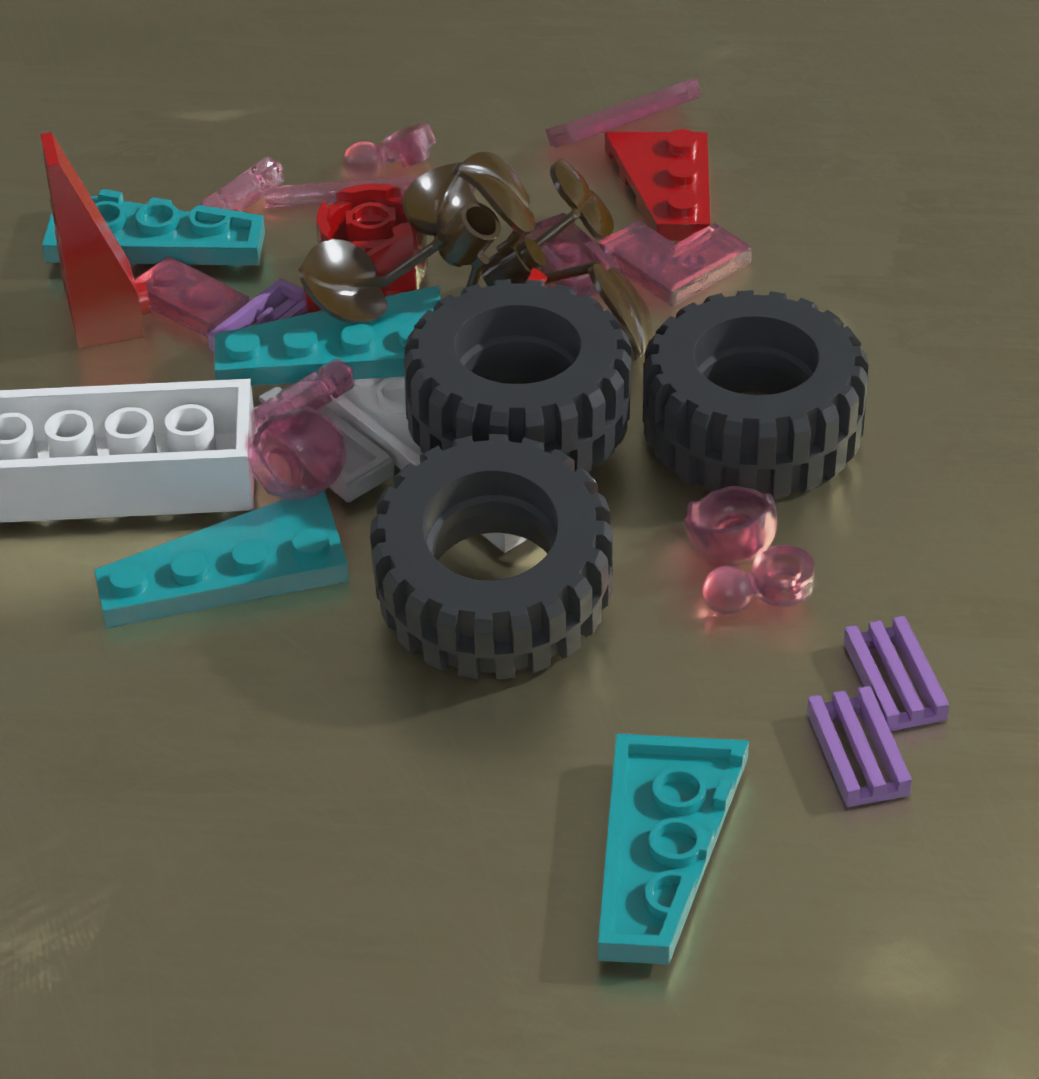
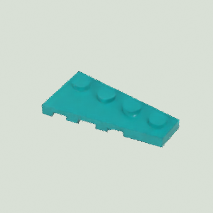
M101 189L98 196L90 195L130 261V265L173 264L175 266H188L199 264L227 265L230 267L259 265L265 236L263 215L198 205L188 212L178 210L172 204V200L151 197L147 204L128 202L123 200L122 192ZM52 212L42 248L45 263H60Z
M439 285L386 296L385 298L388 303L387 311L378 320L369 324L342 322L322 310L216 333L215 378L216 380L250 379L251 386L402 377L404 376V347L407 338L414 330V325L428 309L433 311V307L441 300Z
M323 485L94 569L106 629L349 582L348 563Z
M616 734L598 938V961L669 965L747 763L749 740Z

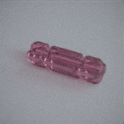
M270 157L263 158L250 169L245 170L219 188L217 193L214 192L203 199L199 205L242 212L264 197L266 192H271L283 183L284 176L281 171L284 168L279 161L274 162Z
M333 359L318 369L320 375L312 372L276 395L277 401L274 398H269L256 406L253 410L255 419L253 423L258 431L261 430L266 437L279 435L290 427L288 421L296 424L332 401L330 395L333 398H338L351 390L354 386L353 370L350 366H346L341 359Z

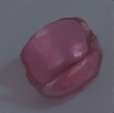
M298 406L284 414L270 416L255 429V434L250 438L248 445V456L252 474L268 494L292 502L310 499L329 488L340 477L347 461L344 436L331 418L308 406Z
M729 486L708 493L698 502H690L687 506V519H684L683 522L692 547L711 563L735 566L754 561L769 548L777 532V509L773 497L769 493L763 495L755 489Z

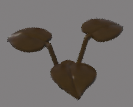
M478 152L464 160L453 173L473 185L498 215L513 229L509 237L496 247L498 252L489 257V263L482 270L481 275L487 286H493L496 280L510 279L511 284H525L533 268L541 271V268L546 265V258L541 248L578 218L595 239L603 240L613 233L614 221L607 206L594 191L589 189V185L583 176L563 159L551 165L550 176L557 192L572 210L536 240L531 238H525L523 241L519 240L522 235L531 233L535 229L536 224L534 215L528 208L530 197L526 188L512 168L501 157L491 152ZM594 261L544 274L548 277L544 285L589 274L595 289L616 320L621 324L624 333L628 336L635 354V361L645 354L652 333L651 315L640 294L621 271L615 267L607 270L600 261Z
M462 162L432 169L419 176L406 189L402 198V206L407 221L418 232L434 236V240L387 274L376 277L373 261L362 249L351 242L333 239L323 241L314 246L305 257L298 271L303 287L315 304L327 314L342 322L349 324H369L375 322L384 315L388 308L387 300L380 287L390 285L437 251H439L442 259L452 266L471 265L472 269L466 287L478 284L482 270L489 263V258L483 252L499 236L501 225L496 214L489 207L478 202L470 183L453 174Z

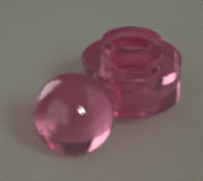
M428 122L417 123L391 134L377 145L369 141L353 143L345 151L343 166L349 177L360 181L371 180L381 174L385 163L400 161L402 167L405 168L429 158L431 154L428 148L436 143V139Z
M779 545L770 547L756 556L752 563V571L745 573L734 566H721L711 571L703 584L704 600L711 610L721 615H734L741 612L747 607L753 596H758L764 602L776 606L798 604L806 600L815 589L814 560L807 551L796 546Z

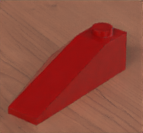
M52 132L40 134L62 280L78 349L144 338L141 315L151 314L146 282L135 283L130 261Z

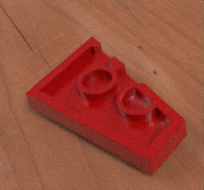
M677 129L671 132H605V150L610 159L615 158L617 161L619 175L624 184H630L636 195V206L655 240L710 241L708 133L693 132L687 129Z

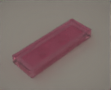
M696 77L547 128L545 132L550 146L556 148L698 99L702 93Z

